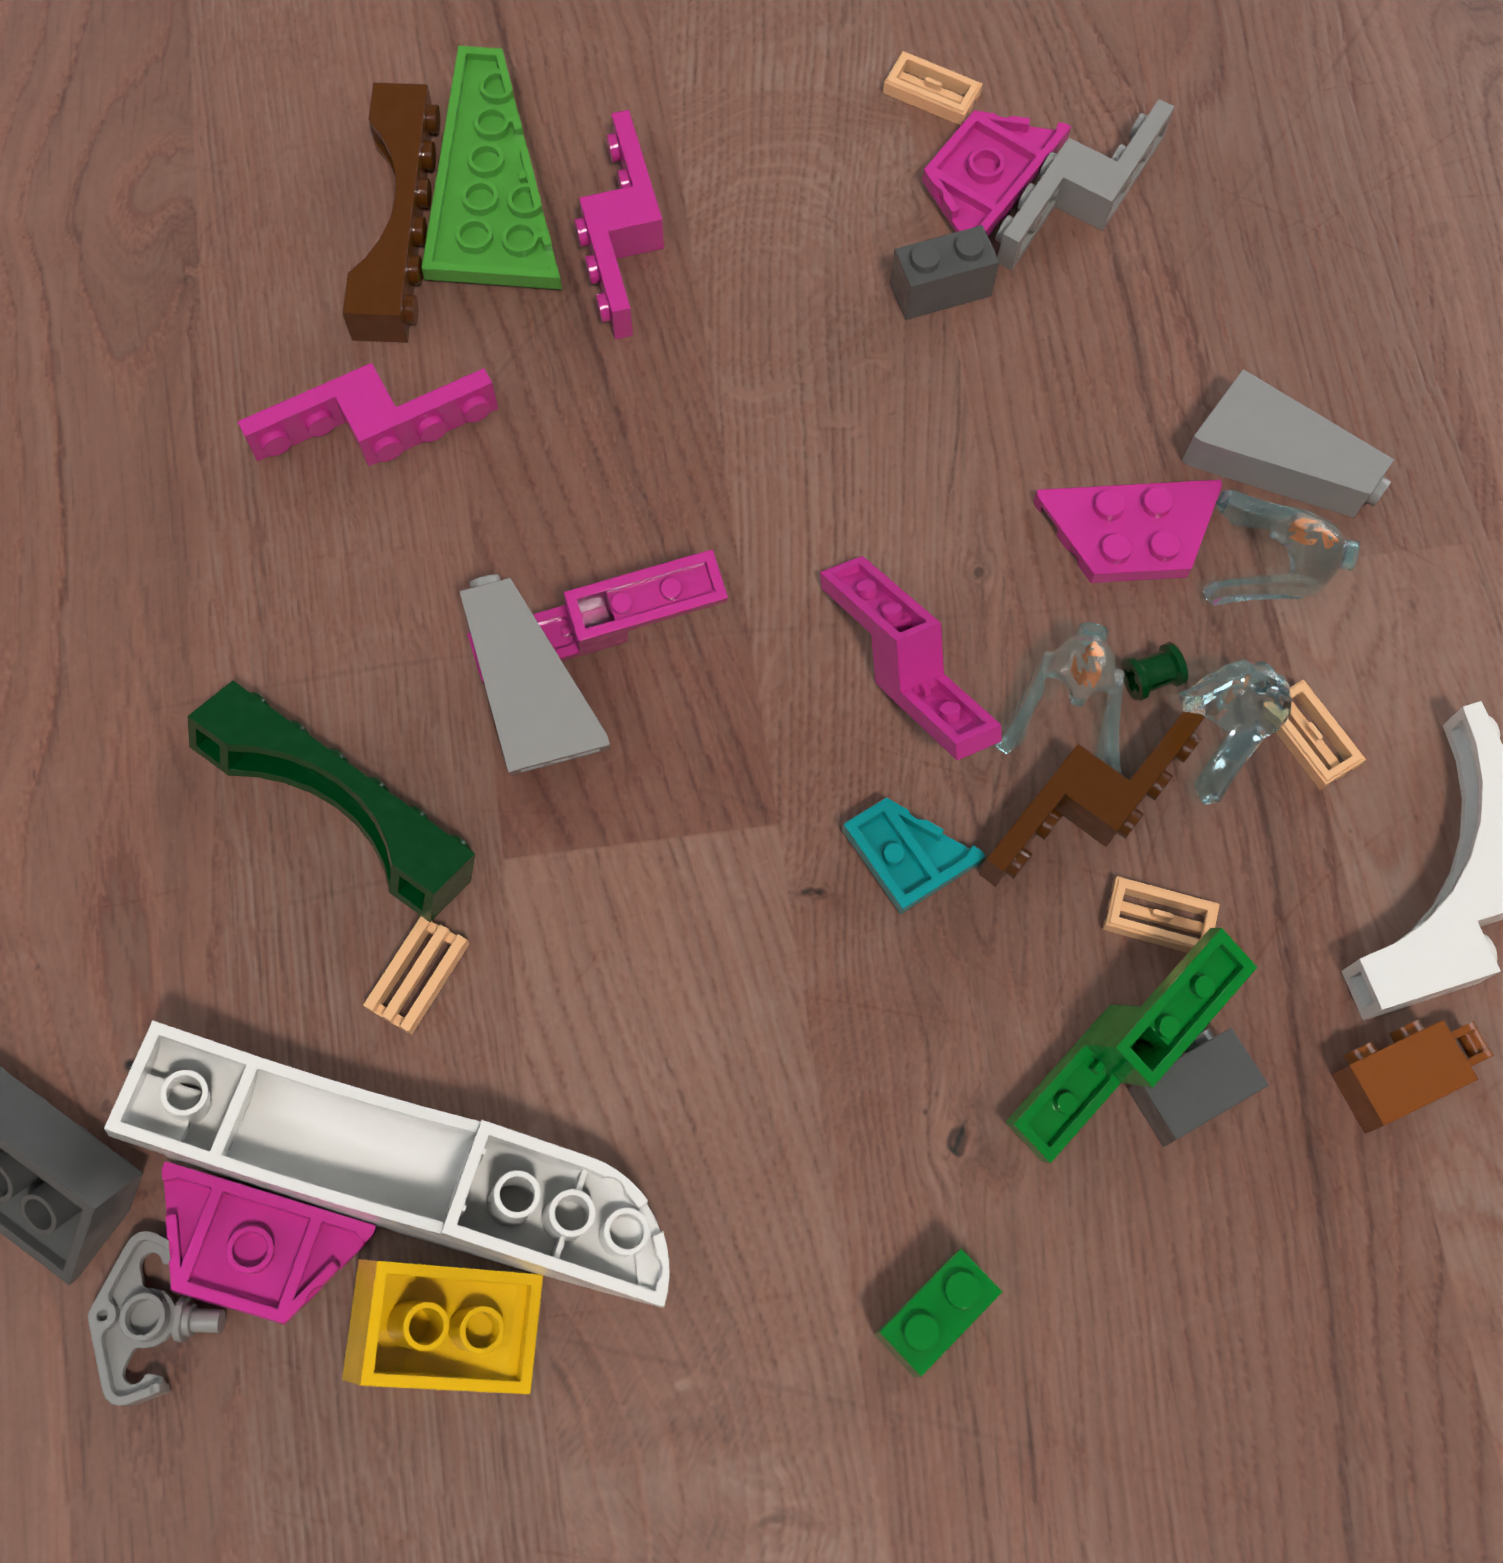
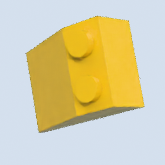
M359 1259L342 1380L360 1386L530 1394L543 1275Z

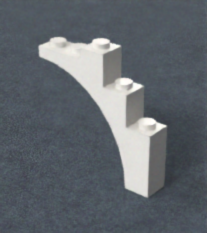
M1482 701L1463 706L1443 725L1456 760L1462 797L1460 838L1451 871L1433 905L1405 936L1390 946L1358 959L1342 971L1363 1021L1479 984L1501 972L1497 964L1496 948L1492 940L1483 934L1481 926L1503 920V744L1500 740L1499 727L1496 721L1488 716Z

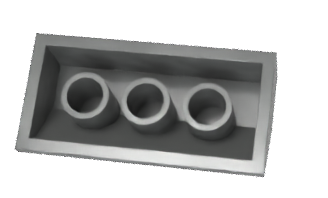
M0 1066V1233L70 1285L78 1279L129 1213L143 1172L133 1166L128 1159L118 1155L91 1135L87 1129L76 1124L49 1104L45 1098L34 1093Z

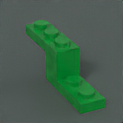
M1222 927L1210 928L1141 1006L1110 1004L1005 1123L1041 1161L1051 1164L1121 1083L1153 1088L1258 967Z

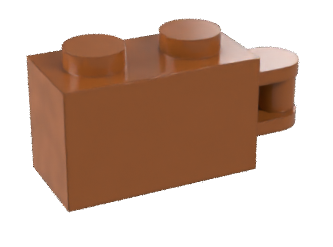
M1418 1019L1389 1033L1394 1042L1392 1045L1378 1051L1372 1041L1345 1054L1343 1057L1348 1066L1331 1075L1363 1132L1366 1134L1479 1080L1472 1066L1494 1056V1054L1486 1044L1474 1021L1450 1032L1444 1020L1424 1028ZM1455 1039H1458V1041L1460 1042L1461 1046L1463 1047L1464 1051L1469 1057L1468 1059L1465 1057L1464 1053L1462 1052L1461 1048L1459 1047Z

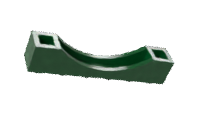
M232 680L187 716L189 747L228 776L257 777L285 783L312 793L343 813L360 829L373 846L384 870L389 893L427 921L431 922L471 882L475 853L470 850L463 839L453 834H447L433 824L421 809L405 804L391 794L379 779L366 776L349 764L341 752L334 748H327L310 736L299 722L288 720L272 709L267 701L258 693L249 692Z

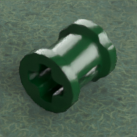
M1172 642L1161 645L1158 652L1140 659L1134 657L1124 659L1120 665L1126 689L1134 700H1144L1149 697L1151 691L1169 684L1178 687L1187 683L1188 669L1185 659L1179 648Z

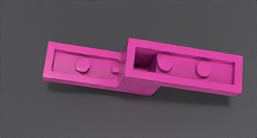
M629 110L611 113L613 133L606 134L611 162L619 161L622 169L617 170L619 189L580 197L581 217L574 219L580 247L588 246L591 254L585 256L590 284L599 283L601 293L595 295L601 322L610 321L615 339L633 336L631 308L616 259L664 249L662 216Z
M370 363L237 422L257 461L269 456L283 454L291 446L312 437L326 435L334 427L346 423L368 467L379 462L391 461L397 458L403 451L423 442L438 440L446 432L465 423L480 421L490 412L497 410L498 404L493 383L485 368L396 407L375 367Z
M712 549L564 592L565 605L535 613L533 616L561 661L627 643L628 631L726 603L728 596ZM470 632L467 633V635L469 638V642L472 648V652L476 661V665L479 671L482 684H484L481 669L479 666L478 658L476 655L474 643Z
M863 556L820 572L821 589L871 633L875 683L955 760L958 761L1002 741L1001 724L944 674L941 622Z

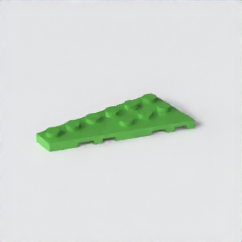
M458 46L421 268L424 280L562 290L561 278L555 261L552 242L547 229L520 116L517 111L503 49Z

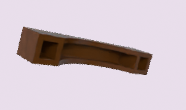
M373 82L368 120L377 151L389 164L396 177L395 200L390 219L380 239L367 256L348 273L343 316L352 341L408 343L410 324H417L418 300L417 296L414 295L415 284L421 285L423 279L421 269L422 258L418 254L419 246H425L427 238V221L423 217L424 207L430 208L432 202L431 181L427 177L428 170H435L436 148L434 141H432V135L440 131V109L438 104H432L428 84Z

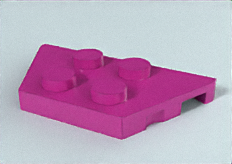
M974 110L925 167L922 182L955 232L983 225L987 236H989L1019 200L1026 187L1033 183L1040 174L1048 155L1052 151L1057 153L1067 141L1071 126L1066 123L1057 122L1056 130L1029 126L1030 118L1017 116L1000 117L995 113Z
M1221 480L1042 489L1036 491L1034 505L1039 512L1044 510L1058 529L1056 536L1065 549L1075 555L1078 567L1090 583L1187 578L1196 559L1222 488Z
M165 1161L162 1167L167 1214L165 1215L166 1231L170 1252L171 1290L177 1294L286 1326L374 1237L376 1225Z

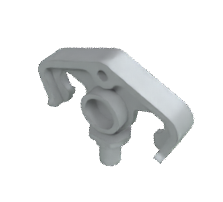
M149 1231L138 1232L126 1243L88 1313V1323L102 1392L107 1401L117 1406L138 1405L171 1393L170 1384L165 1383L164 1378L160 1375L146 1374L137 1384H130L127 1381L125 1371L134 1352L138 1348L157 1347L166 1342L171 1335L175 1342H185L196 1332L222 1333L226 1322L224 1309L199 1308L190 1297H181L175 1302L174 1298L166 1291L146 1287L143 1274L144 1259L150 1254L157 1253L164 1264L169 1265L170 1261L169 1240L167 1237Z

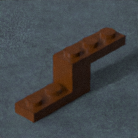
M1188 705L1130 780L1078 743L987 857L979 875L995 887L1005 874L1014 879L1033 855L1026 849L1036 835L1045 840L1063 816L1105 847L1108 846L1117 833L1126 839L1144 815L1137 809L1146 795L1155 801L1173 778V775L1166 771L1171 762L1177 758L1184 763L1202 740L1194 732L1205 716Z

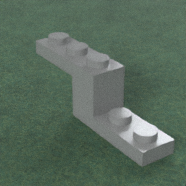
M1158 99L1148 116L1141 113L1130 132V143L1128 146L1120 144L1112 159L1071 138L1067 139L1058 154L1052 151L1041 168L1039 174L1041 179L1037 185L1030 183L1026 187L1018 204V213L1015 217L1008 215L997 233L996 241L1000 243L997 257L999 265L1011 271L1014 269L1055 207L1103 231L1164 139L1175 106Z

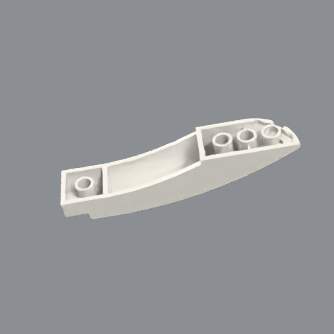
M152 1020L104 1127V1130L110 1137L164 1154L168 1159L307 1205L546 1277L663 1308L665 1305L669 1284L667 1243L664 1232L660 1231L658 1223L647 1204L648 1200L643 1193L622 1173L604 1162L484 1120L481 1122L320 1077Z

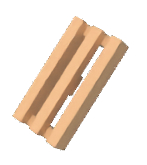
M902 51L884 82L883 94L962 125L966 120L967 113L971 112L974 101H977L981 94L982 83Z
M1304 679L1265 702L1259 709V712L1320 791L1331 782L1343 777L1350 770L1359 767L1366 760ZM1296 698L1343 758L1344 761L1342 763L1339 762L1322 740L1323 736L1312 722L1307 721L1292 699Z
M1116 876L1112 883V895L1108 901V913L1102 930L1188 953L1210 928H1215L1220 904ZM1124 894L1205 916L1204 923L1158 909L1123 901ZM1123 914L1200 935L1201 937L1200 939L1120 918L1119 915Z
M420 916L363 1006L412 1035L469 946L468 940L460 935L453 934L441 924L438 925L433 921L429 922ZM431 934L432 937L388 1006L385 1007L383 1004L427 935ZM444 942L450 945V948L405 1018L398 1013L419 983Z

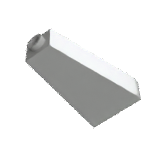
M1244 369L1193 436L1182 459V462L1190 467L1352 518L1356 516L1365 502L1373 507L1391 483V481L1383 476L1394 461L1393 458Z
M493 574L470 581L471 588L459 592L508 772L513 776L610 750V743L605 730L511 578L501 580L498 574Z

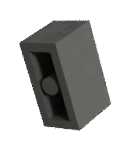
M983 225L896 248L894 250L890 285L905 320L991 297L999 261Z
M1210 1028L1204 1030L1185 1050L1186 1054L1178 1058L1153 1088L1133 1085L1128 1089L1131 1097L1163 1147L1269 1086L1232 1028L1216 1037Z

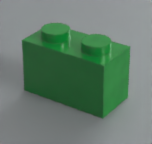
M959 1249L915 1291L874 1335L914 1378L922 1377L1003 1291L962 1249Z

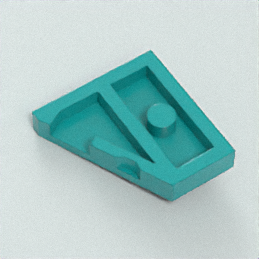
M887 797L844 823L842 828L843 833L900 915L982 864L986 857L979 848L972 846L970 849L943 834V828L928 820L913 817L907 808Z

